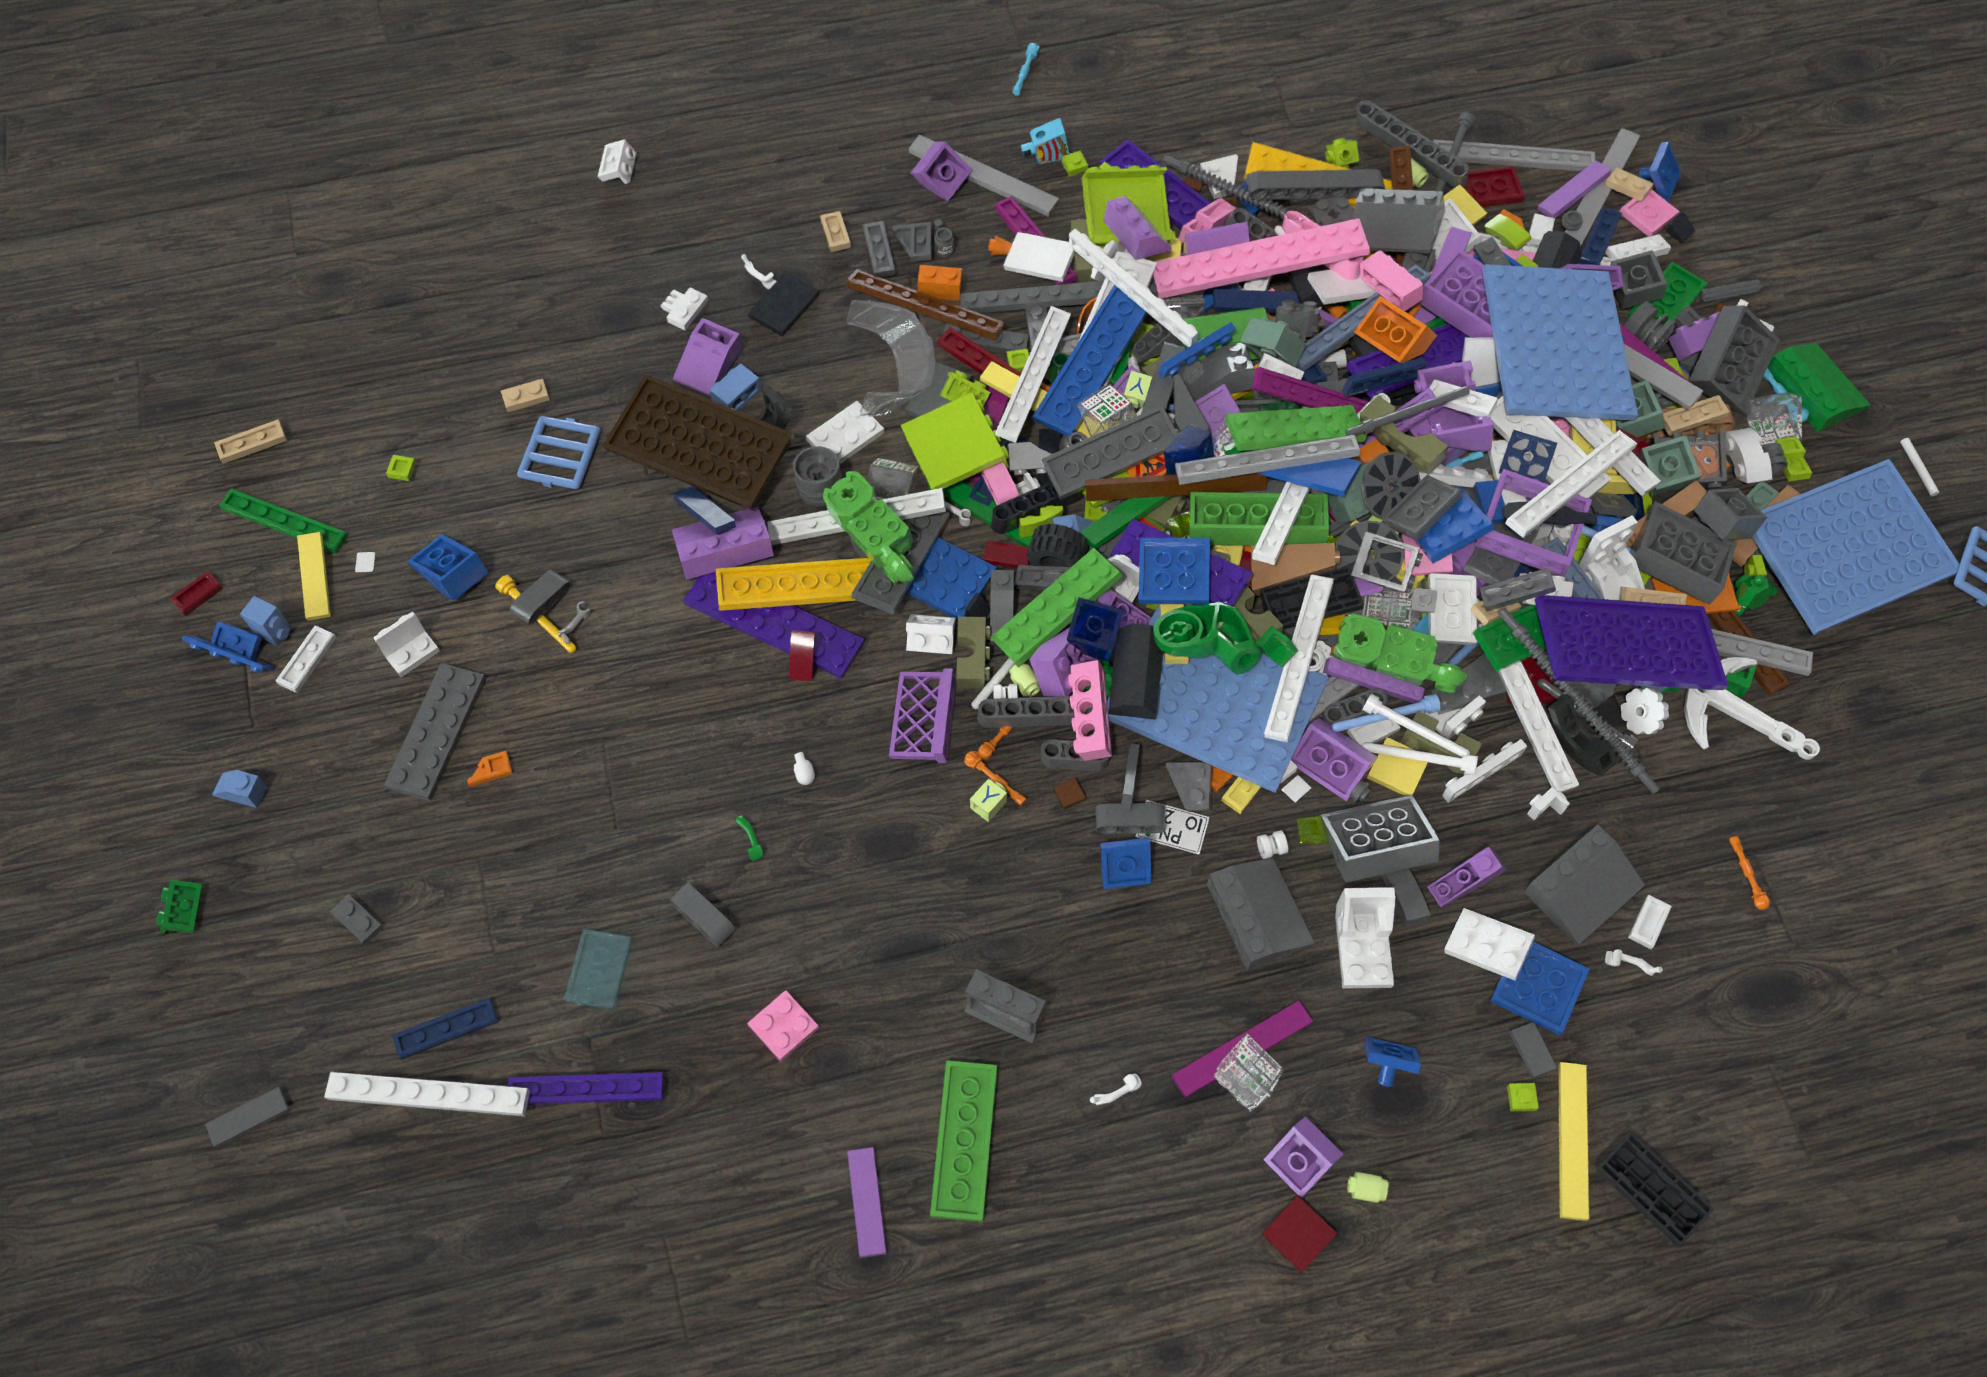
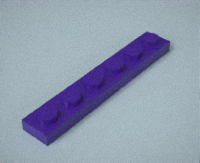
M631 1073L509 1077L508 1087L529 1089L530 1094L527 1105L663 1100L664 1074Z

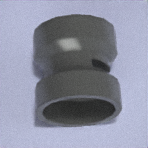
M1773 443L1762 448L1764 453L1768 452L1772 473H1777L1787 468L1788 462L1786 457L1782 456L1783 448L1781 444Z

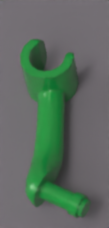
M737 816L736 823L746 831L752 848L747 849L751 860L755 861L762 858L763 852L751 824L743 816Z

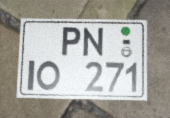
M1146 800L1145 803H1156V802ZM1164 805L1166 830L1161 833L1136 834L1135 836L1138 838H1149V841L1200 854L1209 817Z

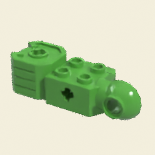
M848 471L846 472V478L837 481L831 489L825 488L823 500L830 516L845 532L849 533L851 539L878 568H882L894 584L898 581H913L914 577L911 573L913 567L904 556V553L911 548L914 541L909 527L882 499H877L873 487L859 472Z
M1355 613L1346 616L1340 623L1338 628L1340 633L1332 653L1334 658L1366 669L1375 670V672L1417 686H1421L1426 680L1435 682L1434 687L1436 689L1450 693L1456 692V688L1464 684L1468 679V675L1462 672V669L1456 665L1448 663L1433 664L1437 649L1435 636L1389 624L1385 629L1378 619Z

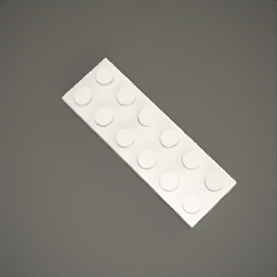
M1503 396L1497 400V405L1490 417L1493 427L1508 442L1513 430L1557 442L1546 475V479L1551 484L1587 456L1547 416L1506 414ZM1604 473L1579 494L1590 499L1608 484L1611 478Z

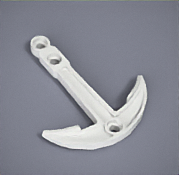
M1732 657L1721 660L1726 676L1729 672L1735 674L1749 668L1751 665L1756 666L1757 660ZM1687 689L1684 703L1687 726L1696 742L1703 749L1709 747L1706 731L1707 715L1704 714L1708 704L1767 735L1770 740L1787 750L1798 752V755L1803 759L1810 760L1820 751V747L1815 740L1806 739L1801 732L1783 722H1777L1725 689H1702L1703 693L1698 691V689ZM1782 736L1787 737L1788 741H1785ZM1803 748L1808 749L1809 754L1806 753Z

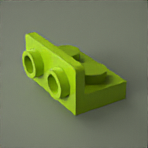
M958 370L955 373H948L947 376L949 378L940 396L952 402L973 393L975 399H980L984 406L991 393L985 390L986 385L977 380L974 383L968 381V376Z

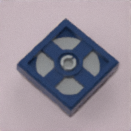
M1513 430L1498 473L1501 474L1503 469L1544 483L1557 442Z

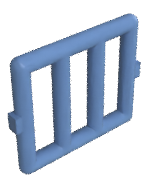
M540 416L517 476L521 479L541 482L546 487L552 488V485L579 489L601 429L597 426L577 423L575 419L571 418L561 420ZM545 425L588 433L590 436L586 444L545 436L542 433ZM538 443L581 451L583 455L579 462L538 454L535 451ZM531 461L577 471L574 479L571 480L531 472L528 469Z
M1976 526L1971 530L1954 585L1976 598V602L1980 605L1986 606L1987 594L1965 581L1967 573L1987 584V573L1971 564L1973 555L1987 563V552L1977 547L1979 538L1987 542V531Z

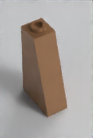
M1696 480L1662 505L1692 519L1696 515L1695 508L1707 491ZM1647 515L1637 521L1638 523L1633 530L1634 534L1626 543L1627 547L1632 549Z
M1335 543L1284 545L1275 565L1252 559L1256 546H1251L1252 592L1255 596L1261 595V588L1335 570V564H1340V550H1335Z

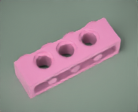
M1098 660L1071 665V674L1068 675V681L1073 689V696H1070V704L1075 714V717L1072 718V727L1074 732H1076L1077 738L1074 740L1075 753L1079 754L1084 761L1111 757L1104 668ZM1087 686H1091L1089 691L1083 692ZM1092 707H1093V710L1091 711V713L1085 714V711H1086L1088 708H1092ZM1095 729L1093 735L1086 737L1090 730Z

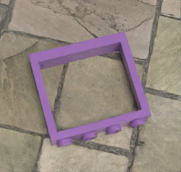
M1503 469L1486 516L1492 521L1503 489L1533 499L1550 485ZM1577 494L1564 506L1577 512L1588 513L1592 500ZM1584 524L1573 525L1564 555L1496 531H1491L1478 538L1475 546L1541 570L1550 568L1552 574L1564 577L1570 567Z

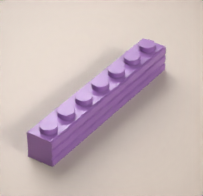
M1334 657L1326 659L1323 669L1324 674L1369 689H1381L1387 695L1413 704L1420 702L1425 689Z

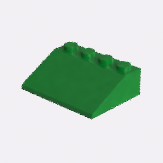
M1817 343L1789 347L1773 355L1767 367L1776 382L1780 383L1789 393L1788 396L1792 401L1797 403L1798 406L1802 405L1803 408L1807 409L1809 412L1807 421L1818 433L1871 406Z

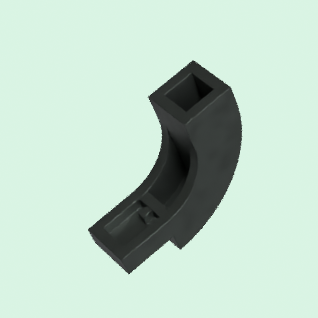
M767 385L762 389L764 407L757 419L785 430L791 416V406L784 400L778 390L774 391L770 385Z
M1563 695L1548 707L1552 718L1550 724L1562 749L1577 764L1599 776H1602L1617 764L1612 744L1595 738L1584 728L1578 718L1572 697Z

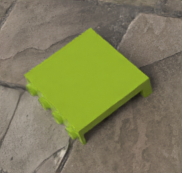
M1151 165L1148 168L1130 166L1120 169L1118 166H1113L1108 169L1092 167L1086 170L1082 176V186L1090 242L1102 249L1111 240L1121 243L1103 220L1107 201L1126 196L1142 210L1171 246L1176 238L1175 231L1170 232L1164 174L1167 171V167Z
M973 393L967 394L901 425L909 446L931 490L944 489L1000 462H1003L1005 467L1009 468L1006 460L1009 458V454L1005 446L1000 447L1001 439L995 435L996 430H991L990 427L993 426L988 414L984 415L982 413L985 411L980 399H975Z

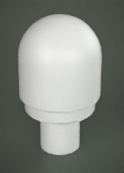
M799 752L794 755L796 759V764L794 765L796 779L802 785H809L815 779V772L810 761L805 760L804 753Z

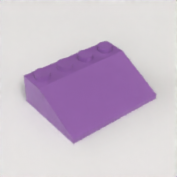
M1458 248L1423 286V300L1418 303L1471 338L1493 337L1482 273L1484 264Z
M758 506L753 511L746 509L728 514L735 519L736 527L718 535L701 522L672 529L686 580L716 572V568L735 567L774 556L770 537Z

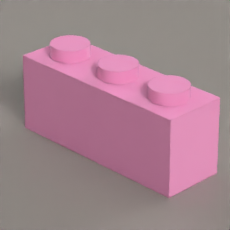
M1381 250L1360 263V279L1401 310L1406 311L1423 300L1422 282L1408 273L1404 267L1398 265Z

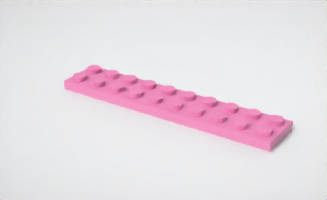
M1358 218L1157 261L1153 278L1158 298L1162 299L1369 255V245Z

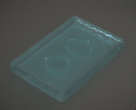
M583 929L564 1001L614 1010L632 938Z

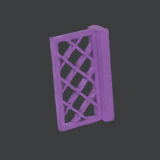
M944 669L943 672H900L889 751L890 759L937 760L938 763H947L957 683L953 669ZM905 679H915L918 684L908 691L905 687ZM940 679L939 686L931 691L926 686L930 680ZM923 687L929 694L918 701L913 694ZM911 698L916 704L906 712L902 708V703ZM933 698L937 702V706L928 712L923 705ZM920 708L926 715L918 722H915L910 715ZM908 719L913 726L903 733L899 729V724ZM931 719L934 722V728L925 733L920 726ZM918 729L923 736L913 744L907 737ZM905 739L910 747L904 752H896L897 745ZM928 740L932 744L931 752H920L918 747Z

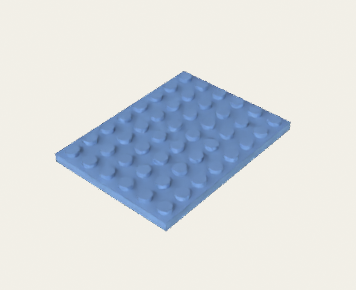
M1485 264L1482 273L1506 414L1635 420L1638 413L1609 271Z
M1890 459L1760 510L1767 516V519L1752 537L1813 635L1955 576L1960 565Z
M1159 605L1148 624L1153 627L1160 618ZM1260 651L1261 656L1255 667L1244 674H1234L1213 655L1206 658H1189L1188 664H1165L1164 652H1162L1156 719L1108 714L1109 721L1276 793L1329 677L1319 672H1308L1288 742L1264 737L1284 667H1280L1265 656L1262 651ZM1109 697V699H1108V701H1107L1108 710H1109L1110 697Z

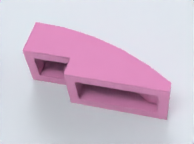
M1222 198L1217 199L1199 210L1195 219L1182 227L1178 239L1184 243L1185 233L1222 227L1226 218L1236 208Z

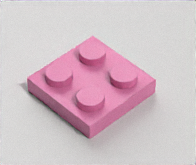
M1653 190L1650 191L1642 202L1632 199L1620 210L1624 218L1648 237L1653 236L1669 224L1680 212Z
M786 990L747 1023L780 1062L819 1029L814 1020Z

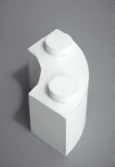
M1752 428L1725 432L1726 454L1730 456L1734 464L1736 479L1745 483L1772 479L1768 452H1763L1760 445L1763 440Z

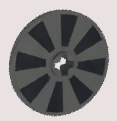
M1386 452L1378 455L1368 464L1362 477L1361 494L1366 508L1372 515L1382 519L1421 481L1419 471L1414 462L1402 453ZM1389 483L1393 486V490L1389 487Z
M1378 521L1358 522L1346 529L1337 541L1335 550H1340V564H1336L1337 569L1349 566L1352 574L1365 532L1401 542V539L1392 528ZM1374 541L1371 549L1374 550V558H1368L1364 574L1391 581L1402 567L1404 549Z

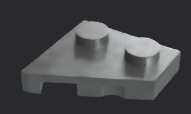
M1205 762L1166 763V768L1187 811H1211L1213 766Z

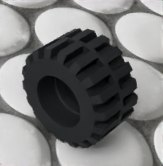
M1058 524L1040 525L1033 532L1027 552V559L1032 566L1072 567L1086 555L1088 543L1081 533L1067 526Z

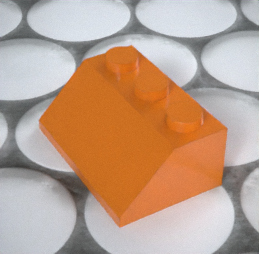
M1381 296L1354 331L1355 334L1399 363L1409 361L1424 354L1437 336L1428 326Z

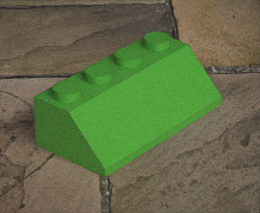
M1261 307L1182 320L1196 328L1198 332L1197 342L1232 322L1236 330L1231 336L1233 339L1225 345L1228 346L1233 343H1241L1240 340L1250 318H1267L1265 308ZM1221 344L1218 345L1217 347H1215L1216 349L1213 352H1215L1223 346ZM1246 347L1250 359H1258V357ZM1203 354L1202 356L1198 357L1199 359L1196 363H1198L1207 356Z

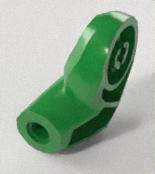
M1221 602L1206 605H1187L1163 614L1153 627L1155 643L1165 654L1186 658H1206L1213 655L1234 674H1244L1250 671L1258 663L1261 656L1260 649L1243 616L1236 607Z

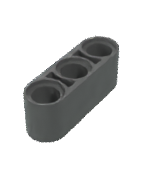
M1236 208L1224 222V226L1238 224V222H1247L1250 242L1278 236L1273 228L1243 208Z
M550 569L516 598L510 608V612L529 625H532L567 593L571 582Z
M1375 688L1330 704L1326 707L1322 720L1332 726L1337 722L1369 715V713L1362 709L1371 693L1379 697L1384 706L1387 703V694L1383 690ZM1350 708L1356 709L1359 713L1352 712ZM1328 716L1336 717L1337 721L1331 720Z
M1051 739L1045 741L1041 747V762L1047 768L1100 772L1105 770L1109 763V757H1105L1102 760L1094 759L1084 761L1081 757L1072 758L1070 754L1075 753L1074 741ZM1052 751L1057 755L1051 757L1046 753Z
M1131 803L1130 812L1122 811L1121 804H1100L1095 807L1096 831L1101 834L1161 833L1166 830L1165 807L1159 803Z
M686 883L669 899L671 904L716 947H719L736 931L733 924L689 883Z

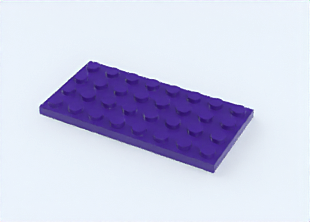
M1542 595L1535 598L1555 681L1724 690L1728 687L1704 606Z

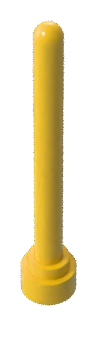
M509 575L501 577L495 585V588L502 595L511 596L514 600L521 595L515 585L516 582ZM544 615L537 620L568 652L574 653L576 651V646L571 641L569 644H565L564 639L558 635L560 630Z

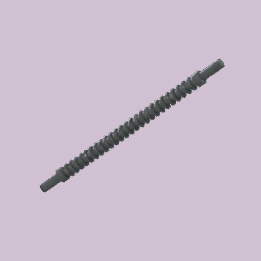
M1165 155L1163 158V163L1179 169L1180 173L1188 174L1189 177L1193 176L1194 179L1199 178V182L1203 180L1204 184L1214 185L1215 189L1219 187V191L1229 192L1230 196L1234 194L1235 198L1245 199L1246 203L1250 201V205L1260 206L1261 210L1265 208V211H1271L1272 215L1276 213V217L1281 216V219H1284L1285 213L1289 211L1288 207L1278 206L1277 202L1273 204V200L1251 199L1246 188L1242 190V186L1237 187L1235 183L1232 185L1231 181L1227 183L1226 179L1221 180L1220 176L1216 178V174L1211 175V172L1201 171L1200 167L1196 169L1195 165L1191 166V163L1187 161L1181 162L1168 155ZM1319 221L1316 223V224L1319 225L1320 227H1321V226H1326V224L1320 225V222H1319Z
M1505 607L1502 608L1498 614L1512 629V635L1516 639H1520L1519 643L1525 644L1523 647L1529 649L1528 653L1533 654L1532 658H1537V664L1541 663V668L1547 670L1545 673L1551 675L1550 679H1554L1548 653L1544 654L1545 649L1539 648L1540 644H1536V639L1530 637L1531 633L1527 634V628L1523 624L1520 625ZM1555 681L1554 684H1559V689L1564 690V695L1567 694L1572 697L1574 705L1578 706L1576 709L1582 711L1581 715H1586L1585 720L1591 721L1590 726L1594 725V730L1600 732L1599 736H1604L1603 741H1608L1609 744H1612L1614 752H1617L1616 756H1621V762H1626L1625 766L1631 768L1629 770L1634 777L1638 776L1652 794L1657 792L1660 787L1645 771L1646 767L1643 763L1637 762L1638 758L1633 757V752H1628L1629 747L1623 746L1625 743L1619 741L1620 737L1615 736L1616 732L1610 731L1611 726L1607 727V722L1601 720L1602 716H1597L1598 711H1593V705L1589 706V701L1583 699L1585 696L1579 695L1580 690H1575L1576 685H1571V681Z

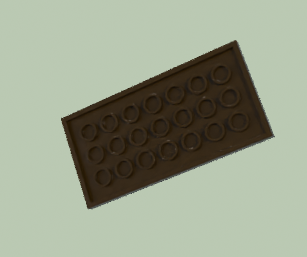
M645 374L604 442L603 447L612 453L753 511L795 436L792 432Z

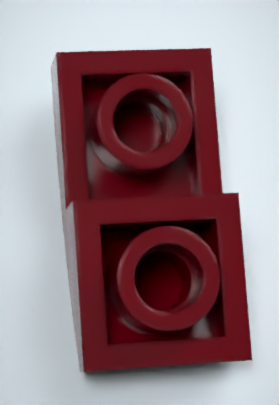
M792 630L789 680H813L815 632Z

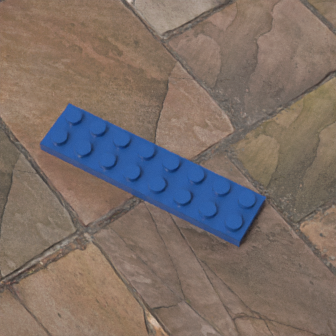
M1115 284L1033 415V421L1065 436H1071V434L1076 432L1089 410L1082 403L1094 395L1097 396V393L1101 391L1147 315V312Z

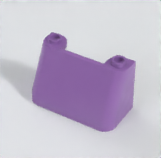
M1471 360L1418 370L1417 380H1414L1415 392L1420 394L1431 386L1434 379L1459 387L1467 386L1469 390L1475 391L1476 383L1471 379V372H1473ZM1445 406L1427 417L1431 427L1430 433L1447 444L1448 447L1477 452L1490 451L1492 448L1493 422L1491 417H1478Z

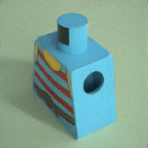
M1060 118L1031 130L1032 142L1021 145L1024 157L1035 154L1039 164L1062 160V156L1069 154L1066 135Z

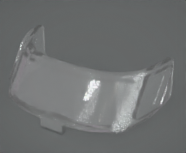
M853 300L846 318L847 324L871 330L890 345L895 357L899 382L898 392L866 393L860 414L861 416L868 415L869 417L886 414L904 405L930 387L935 369L932 338L928 337L924 326L917 319L916 314L908 309L882 302Z

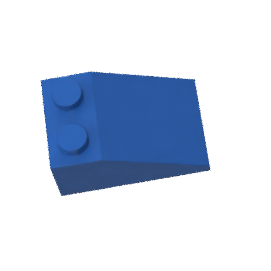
M443 534L407 561L413 569L440 593L453 601L463 596L465 591L474 584L479 583L489 573L476 552Z

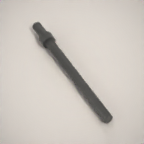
M1465 386L1374 420H1364L1360 422V425L1346 429L1345 434L1346 436H1356L1362 433L1366 435L1374 432L1378 427L1469 395L1470 390Z

